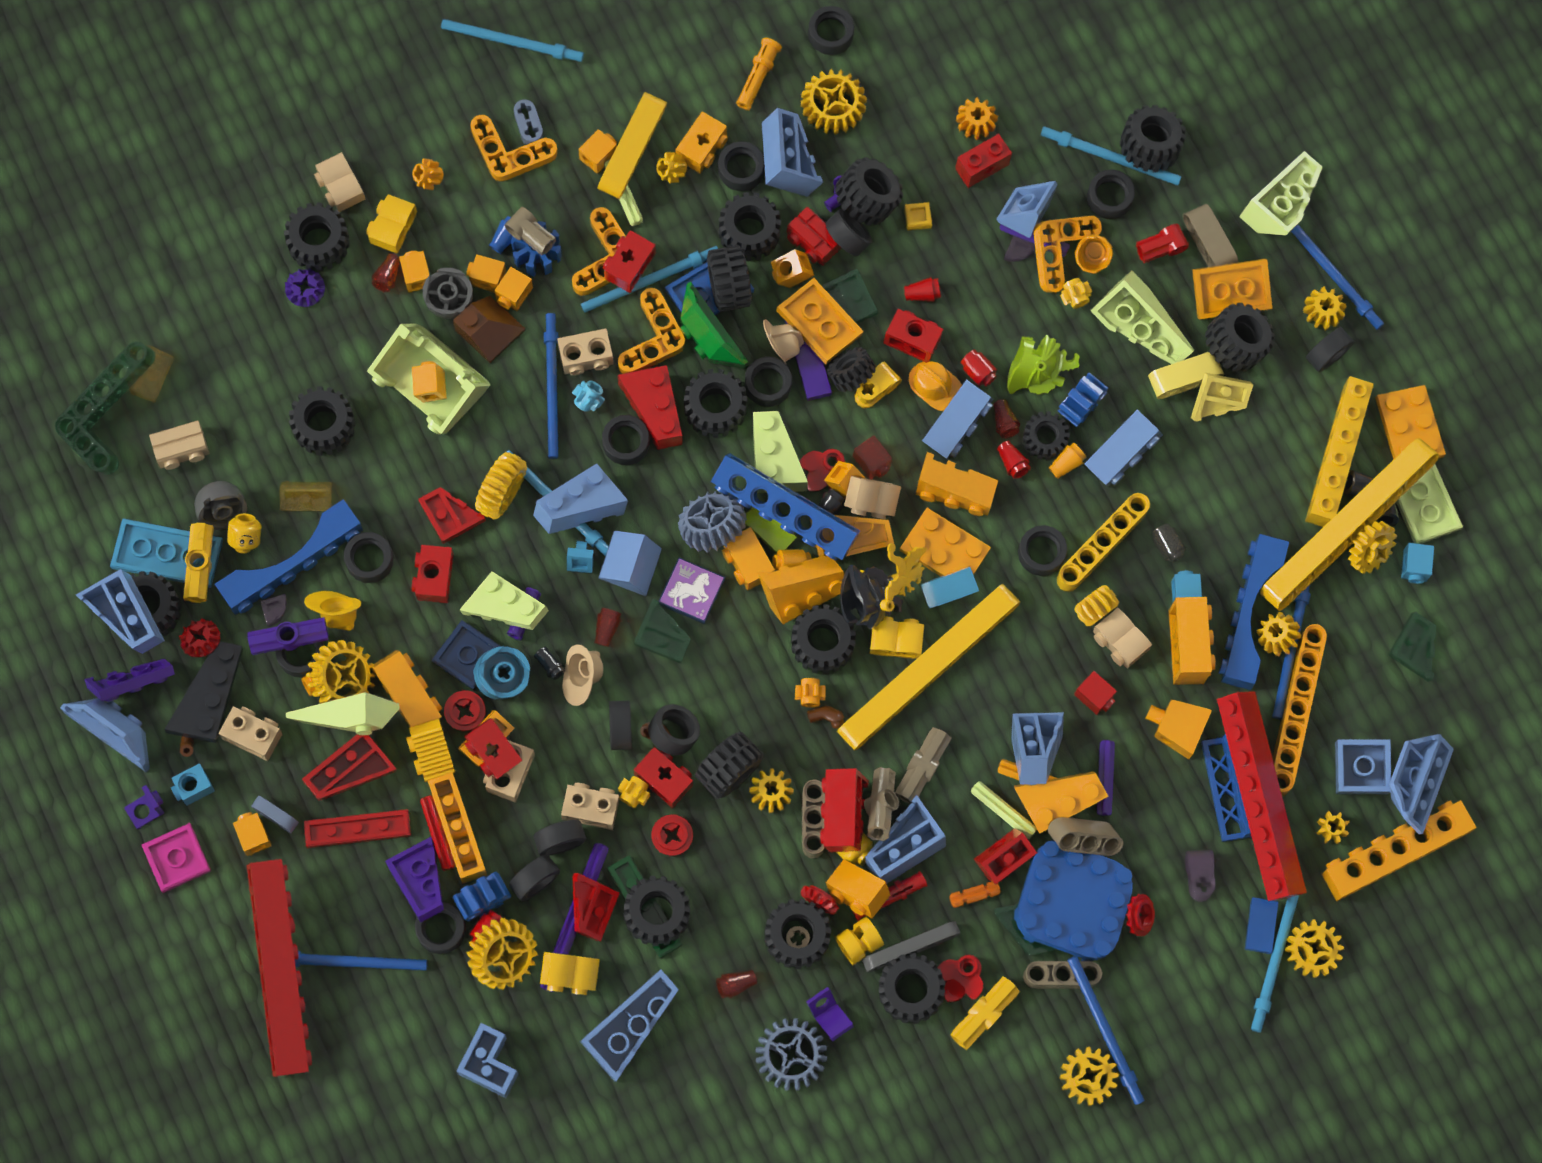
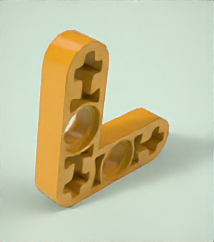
M478 115L471 121L472 135L491 176L497 181L509 180L548 164L557 157L556 143L550 138L537 140L506 153L489 117ZM482 123L483 126H486L488 136L485 138L481 129H478V124ZM489 143H495L498 146V150L495 153H488L485 151V146ZM546 146L547 149H550V154L546 155L545 152H542V147ZM533 150H535V153L538 157L537 160H535L534 153L532 152ZM520 155H528L531 158L530 162L526 165L519 164L517 158ZM498 158L501 163V166L503 168L505 167L504 173H501L499 170H497V163L495 160H497Z
M599 207L592 211L590 223L609 255L574 274L572 287L579 295H588L611 283L605 277L598 274V269L604 265L606 259L609 256L613 257L617 251L616 245L609 244L607 238L612 234H616L620 238L625 236L612 213L604 207ZM598 216L605 218L607 230L604 229L601 222H597ZM591 272L594 273L597 282H594V278L591 279ZM579 279L588 280V286L584 288L583 285H579Z
M1084 216L1039 222L1035 226L1034 241L1040 287L1046 293L1058 292L1065 284L1060 242L1082 240L1086 236L1093 234L1099 235L1102 225L1097 217ZM1066 223L1072 227V234L1069 237L1063 231ZM1092 225V230L1080 231V226ZM1043 230H1049L1050 234L1043 235ZM1050 242H1051V244H1052V245H1049V246H1044V243H1050ZM1047 250H1050L1054 255V260L1051 264L1045 260V252ZM1054 267L1055 269L1054 271H1047V268ZM1049 279H1055V284H1049Z
M656 288L645 289L641 294L640 303L657 336L620 354L618 367L622 374L648 369L679 354L685 347L684 335L663 295ZM648 296H651L653 299L657 298L656 307L658 310L655 312L653 305L650 302L646 303ZM659 316H666L670 320L669 324L665 327L658 326L655 321ZM669 331H671L674 340L679 339L678 346L668 345L670 343V338L667 334ZM649 347H654L658 350L659 354L655 358H648L644 354L645 350ZM640 352L641 359L644 363H640V359H638L637 353ZM625 359L634 361L632 368L625 365Z

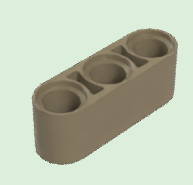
M1208 204L1183 214L1185 226L1208 267L1239 263L1236 252Z
M819 780L808 781L804 785L802 792V851L805 856L812 859L822 856L825 850L824 844H821L820 831L824 829L821 805L825 803V793L822 791V782ZM812 788L818 789L821 792V796L818 799H811L807 795V791ZM810 814H817L821 818V822L816 825L810 824L807 821V817ZM811 839H816L820 842L821 847L818 850H810L806 843Z
M1059 817L1054 819L1048 827V833L1059 848L1067 852L1113 856L1122 849L1124 844L1122 838L1108 822Z
M1035 961L1028 965L1023 974L1024 982L1030 988L1081 989L1068 961ZM1080 961L1083 970L1090 969L1095 974V980L1089 981L1093 988L1100 981L1102 970L1095 962ZM1030 970H1040L1043 974V979L1041 981H1034L1030 977ZM1056 970H1066L1069 974V980L1060 981L1056 977Z

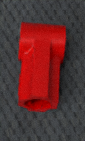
M1172 224L1162 229L1159 234L1138 241L1136 248L1140 260L1146 263L1167 254L1169 256L1178 255L1187 250L1189 244L1180 225Z

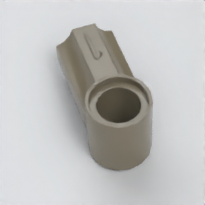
M521 207L504 225L517 240L522 239L541 256L546 254L556 242V238L538 224L534 215L524 207Z

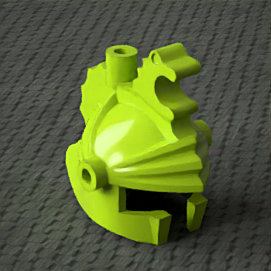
M1049 335L1043 338L1037 349H1033L1035 344L1033 337L1022 336L1019 349L1008 373V392L1013 394L1021 388H1028L1030 393L1039 395L1041 393H1049L1050 390L1055 388V385L1062 387L1065 378L1058 376L1059 372L1078 368L1080 366L1078 362L1080 356L1078 353H1075L1072 360H1066V350L1060 351L1059 347L1061 344L1056 343L1054 338L1050 339Z

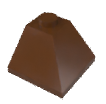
M491 296L471 303L453 320L455 331L489 363L497 358L525 331V328Z

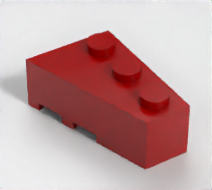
M667 365L619 374L618 385L628 398L630 405L640 420L646 424L649 436L656 448L659 450L682 445V432Z
M357 734L302 778V781L318 801L392 774L397 769L369 735Z
M856 768L826 769V777L822 778V791L825 793V803L821 805L824 829L820 831L821 844H824V847L830 852L861 851L864 822L861 821V809H865V799H862L863 788H868L869 780Z

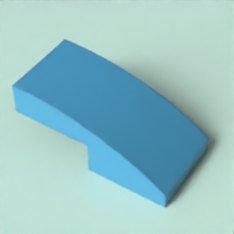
M966 567L949 575L940 576L920 584L929 609L979 591L971 567Z

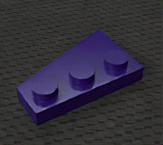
M165 659L134 666L130 669V673H117V671L107 673L108 677L106 679L95 681L94 677H90L84 680L87 689L98 699L109 702L118 699L119 695L123 693L138 692L150 683H162L175 673L172 664Z
M432 837L385 861L420 923L444 910Z

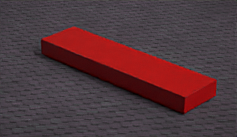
M408 809L304 821L307 848L411 836Z

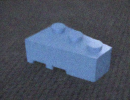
M1064 712L1013 714L1011 740L1020 784L1036 785L1047 783L1063 736Z

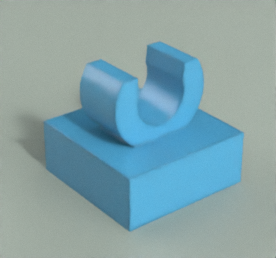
M577 541L576 548H568L567 571L592 573L593 550H587V542Z

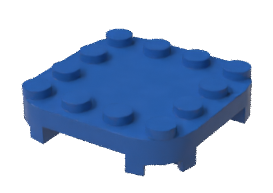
M1048 841L1036 851L1037 854L1029 862L1030 867L1018 906L1014 911V920H1016L1018 929L1027 941L1031 943L1036 941L1082 958L1081 961L1092 962L1103 959L1114 950L1118 942L1127 912V904H1129L1132 894V873L1122 864L1102 855L1063 851L1055 841Z

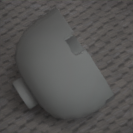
M441 268L431 277L429 275L423 285V299L429 311L435 316L443 319H455L473 300L472 284L462 271L454 268Z
M215 481L205 485L197 493L194 502L199 523L213 525L214 530L228 528V523L231 519L235 518L238 514H246L247 502L244 495L237 486L227 481Z

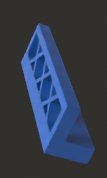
M1226 734L1222 738L1204 740L1201 742L1221 840L1226 842L1251 838ZM1222 744L1224 756L1220 762L1210 756L1208 746ZM1224 759L1226 761L1227 767L1224 764H1222ZM1212 763H1214L1215 765H1217L1214 770H1213ZM1219 767L1229 775V781L1225 786L1215 780L1214 774ZM1230 784H1231V789H1232V791H1230L1229 789H1227ZM1217 787L1222 790L1220 794H1218ZM1224 792L1234 798L1235 805L1231 811H1228L1220 804V798ZM1223 813L1227 815L1225 819L1223 818ZM1229 817L1239 823L1241 833L1227 835L1225 823Z

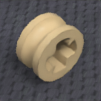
M796 926L788 931L786 943L789 946L803 948L809 944L810 936L804 927ZM795 932H799L800 936L804 935L805 939L802 940V945L797 946L796 942L794 944L791 942L790 939L794 938Z

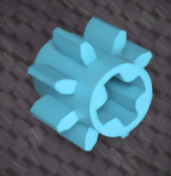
M582 381L572 392V394L577 396L574 399L575 405L586 412L590 411V409L595 411L605 400L601 396L603 393L602 387L594 381H587V383Z

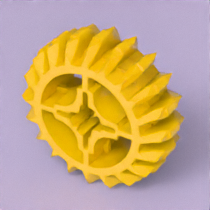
M832 69L829 70V75H826L823 71L820 72L819 78L813 75L811 83L807 82L805 84V90L802 91L801 95L803 99L801 107L804 108L803 115L808 117L809 125L816 122V130L824 127L826 134L829 132V129H834L833 132L837 134L839 128L845 133L848 131V125L854 128L856 121L862 120V113L866 111L864 104L867 100L866 96L863 95L864 88L858 87V79L851 81V73L844 77L842 70L836 75ZM844 92L851 97L853 106L848 104V100L844 98ZM815 98L824 106L823 112L815 105Z
M509 452L499 456L498 460L490 468L478 491L475 502L476 510L492 519H498L512 503L524 481L527 470L526 461Z
M338 640L337 644L332 641L328 642V647L321 646L319 648L320 653L312 655L316 662H309L308 666L313 671L307 673L306 676L312 677L313 682H310L307 686L316 688L312 695L314 697L320 696L319 703L322 704L365 692L369 693L367 688L375 686L370 682V678L376 676L375 673H370V668L374 664L367 663L371 655H362L364 648L361 646L355 648L354 642L346 644L344 640ZM338 654L347 657L340 664L330 661ZM343 686L352 689L345 696L335 694Z
M501 918L499 923L496 920H491L490 927L482 925L483 932L481 934L474 932L477 940L469 942L473 950L467 952L468 957L471 958L467 963L472 968V974L476 978L478 977L480 983L493 989L498 987L504 990L506 985L514 988L515 980L523 983L522 975H530L528 967L535 966L532 958L538 955L537 951L534 950L537 944L532 939L534 937L532 932L527 930L524 924L518 923L514 919L508 921L506 918ZM515 936L517 941L513 943L511 941L507 942L504 937ZM493 965L495 967L498 965L501 970L489 971L488 966Z

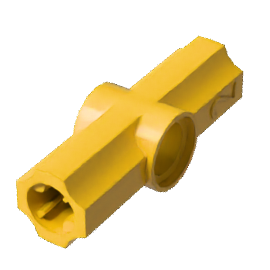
M206 523L191 524L188 553L185 557L187 566L183 599L186 601L201 603L207 600L209 573L212 569L213 525ZM196 559H205L202 566L193 567V562Z
M1003 976L985 997L982 996L968 1011L967 1017L958 1024L950 1036L958 1045L967 1050L985 1030L987 1031L1003 1014L1002 1011L1016 998L1020 991L1009 979Z

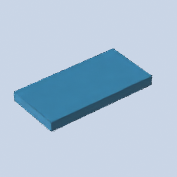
M122 519L110 567L111 569H122L123 571L139 574L141 571H145L147 575L150 572H155L158 577L162 575L167 580L185 583L187 566L185 557L188 553L190 531ZM213 536L211 551L212 569L209 573L208 588L212 586L223 539L221 537ZM196 559L193 562V567L202 566L205 559Z

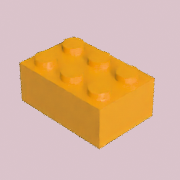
M1176 597L1169 609L1173 685L1204 684L1208 677L1211 676L1212 670H1215V655H1211L1210 645L1214 643L1213 630H1209L1208 620L1212 619V607L1207 605V597Z

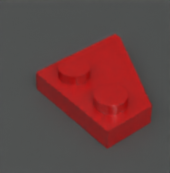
M441 487L418 499L443 544L486 521L484 515L480 512L477 513L468 507L466 503L454 498Z
M574 873V930L590 939L601 942L619 892L580 873Z

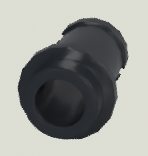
M546 646L535 653L534 658L546 670L548 678L556 680L564 674V664L558 662Z

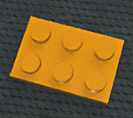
M1267 259L1192 269L1198 319L1217 317L1229 305H1236L1237 303H1243L1244 306L1247 304L1252 305L1253 309H1272Z
M815 278L806 283L776 309L794 330L801 333L805 343L825 364L861 337L864 332Z
M1425 385L1376 396V403L1393 460L1417 438H1420L1439 454V458H1443L1446 455Z
M926 508L899 551L907 555L908 551H912L914 547L926 548L927 550L918 562L939 576H946L966 567H971L974 575L991 547L934 511Z

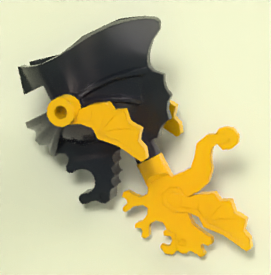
M890 543L887 547L888 558L896 564L897 570L896 574L887 576L883 569H877L874 566L866 568L865 571H859L855 565H850L844 574L840 593L841 609L846 622L866 625L869 629H872L884 620L885 614L891 615V611L901 612L903 600L896 595L905 596V587L909 593H911V590L914 591L915 588L911 587V581L915 582L917 579L916 584L921 583L922 571L925 568L918 561L927 549L914 547L912 551H908L907 556L903 559L894 555L896 547L895 544ZM856 608L861 617L860 621H857V618L850 610Z

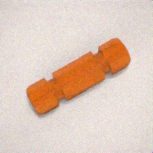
M988 882L986 886L982 884L965 889L962 893L960 891L951 893L949 898L953 908L963 906L964 903L970 904L987 899V896H997L1001 893L998 883Z

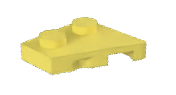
M1205 373L1191 418L1194 421H1201L1202 417L1213 414L1219 416L1231 410L1245 409L1253 384L1249 381Z

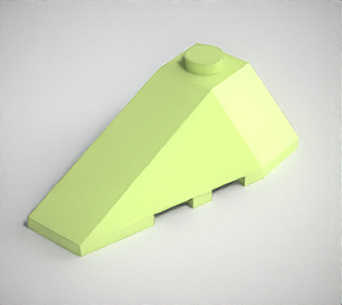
M1304 151L1249 202L1240 218L1257 233L1287 235L1301 222L1322 166Z
M1130 271L1091 309V312L1109 330L1125 335L1129 338V341L1134 344L1136 342L1148 348L1152 354L1170 364L1183 361L1194 351L1149 287L1133 271Z
M365 692L287 712L286 718L305 724L352 731L358 735H370L372 731L382 729L400 709V704Z

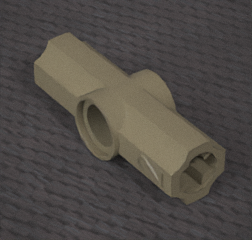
M934 727L929 731L920 750H917L906 769L908 771L895 791L896 796L900 800L911 804L916 795L920 796L925 784L933 777L940 764L939 760L952 739L947 733Z
M879 767L874 770L872 793L864 801L865 810L869 815L867 836L872 840L885 841L889 838L892 811L899 807V800L894 792L896 773L891 768Z

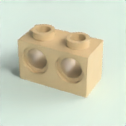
M607 329L557 338L564 374L580 375L585 370H604L609 365H613V355ZM595 348H602L605 350L604 353H602L601 355H595L592 353V351ZM571 353H578L580 355L576 360H570L567 356Z
M509 741L523 760L502 775L508 777L510 783L506 787H499L496 785L497 779H494L493 776L488 778L486 774L483 783L486 784L487 792L516 803L535 754L533 749Z

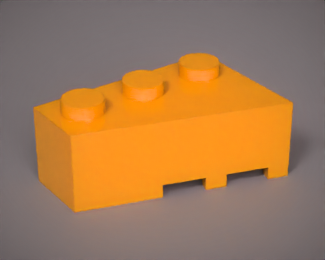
M927 452L918 481L916 495L927 502H942L951 509H959V507L967 509L969 513L976 516L988 515L998 480L971 469L968 472L956 469V463L949 460L946 464H943L933 459L934 454Z
M827 555L801 561V565L788 568L785 565L779 567L778 571L770 573L765 571L757 572L769 606L782 624L802 615L806 609L811 610L813 606H819L839 595L844 577V571L834 559Z
M395 650L376 662L371 670L373 673H376L383 684V688L390 695L393 702L400 704L399 712L409 727L441 718L442 716L439 711L442 710V707L434 696L430 698L426 693L425 689L428 688V685L421 675L416 676L412 671L411 667L415 665L407 653L402 655L400 651Z
M1095 771L1047 780L1046 784L1014 785L1039 834L1047 830L1054 819L1059 817L1069 818L1108 797Z

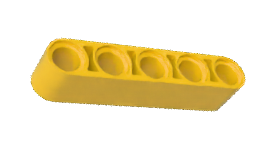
M647 92L643 94L601 177L597 189L618 199L622 197L667 105L666 101Z
M1142 493L1131 495L1062 566L1057 576V584L1060 589L1067 592L1075 590L1144 519L1150 507V502L1146 495ZM1137 503L1142 506L1143 510L1137 512L1132 509L1131 504ZM1122 521L1125 523L1126 528L1119 529L1115 526L1114 522ZM1105 538L1109 542V546L1103 547L1099 545L1097 539ZM1084 555L1089 556L1093 563L1084 564L1080 557ZM1071 573L1075 576L1076 580L1068 582L1064 579L1063 574Z

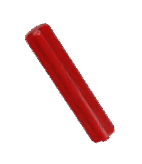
M433 796L423 797L420 799L421 806L443 871L450 870L455 867V861Z

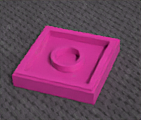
M190 823L142 844L162 893L211 872Z

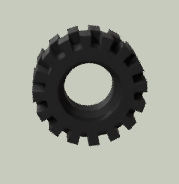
M855 347L853 351L849 349L846 354L841 353L840 357L833 360L834 363H830L829 369H827L828 375L837 389L846 392L847 389L848 391H853V387L859 388L861 383L865 384L867 382V378L871 379L873 376L871 373H875L876 365L863 347Z
M1042 411L1037 416L1033 415L1030 421L1028 420L1023 433V443H1026V450L1030 449V455L1034 456L1036 454L1038 455L1037 459L1040 460L1042 457H1045L1046 460H1050L1052 456L1054 459L1058 457L1059 453L1066 447L1070 437V433H1068L1069 426L1065 425L1066 420L1064 418L1060 420L1059 414L1055 413L1053 416L1050 411L1043 415ZM1044 427L1050 428L1055 432L1056 439L1050 444L1041 443L1037 438V431Z

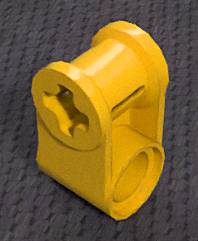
M886 362L880 363L875 368V373H871L873 375L871 379L867 378V382L865 384L861 383L860 387L857 388L855 402L860 407H872L901 383L902 379Z

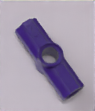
M325 617L297 623L283 622L277 627L247 632L252 655L282 649L292 651L302 645L329 640ZM286 632L295 633L290 641H284L282 637Z

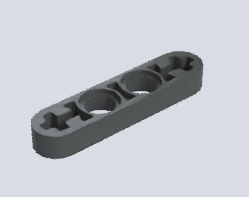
M952 921L869 955L862 962L867 973L888 966L891 960L898 959L900 955L910 956V953H920L949 941L961 933L956 921Z

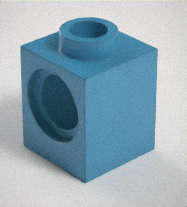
M1408 543L1403 550L1401 579H1408L1410 583L1414 584L1426 582L1432 575L1434 546Z
M1180 571L1174 575L1171 581L1172 602H1174L1176 597H1202L1200 574H1193V571Z
M200 763L172 777L175 784L171 787L177 801L182 799L186 805L215 791ZM191 780L197 781V786L194 790L185 791L187 782Z

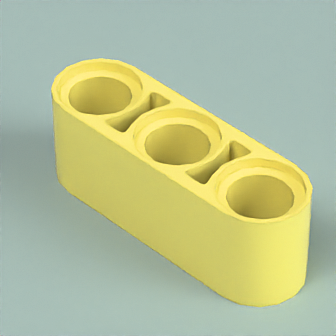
M1210 352L1151 372L1148 377L1157 399H1164L1200 387L1205 373L1224 376L1220 363L1215 361V355L1211 356Z

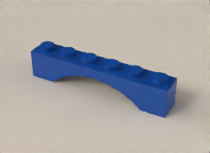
M343 499L322 513L312 537L291 558L265 569L235 570L215 583V586L235 615L239 612L244 613L253 607L255 601L271 596L275 592L274 589L281 584L286 585L296 578V574L302 570L307 571L313 568L320 558L325 555L327 557L337 552L340 545L346 541L349 542L354 536L363 531L361 523Z
M1259 534L1256 541H1251L1248 555L1252 557L1250 565L1246 564L1244 567L1242 579H1246L1244 588L1240 587L1236 599L1240 606L1238 612L1234 611L1230 624V626H1234L1233 634L1228 635L1225 644V650L1229 651L1227 659H1222L1219 673L1223 674L1222 683L1251 690L1255 685L1261 660L1251 635L1252 607L1260 588L1284 565L1289 545L1288 541Z

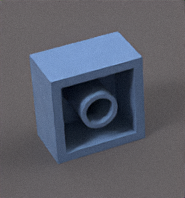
M1337 740L1335 742L1336 794L1390 793V740Z

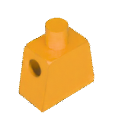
M1171 700L1166 710L1151 705L1145 719L1159 725L1154 735L1156 739L1185 758L1190 759L1212 710Z

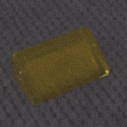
M147 345L129 386L131 394L156 402L174 357L151 345Z
M281 482L280 510L326 511L332 507V482Z

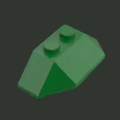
M692 282L687 283L681 313V323L683 326L680 327L688 340L692 338L697 346L694 349L702 360L707 358L712 364L742 369L749 366L748 360Z

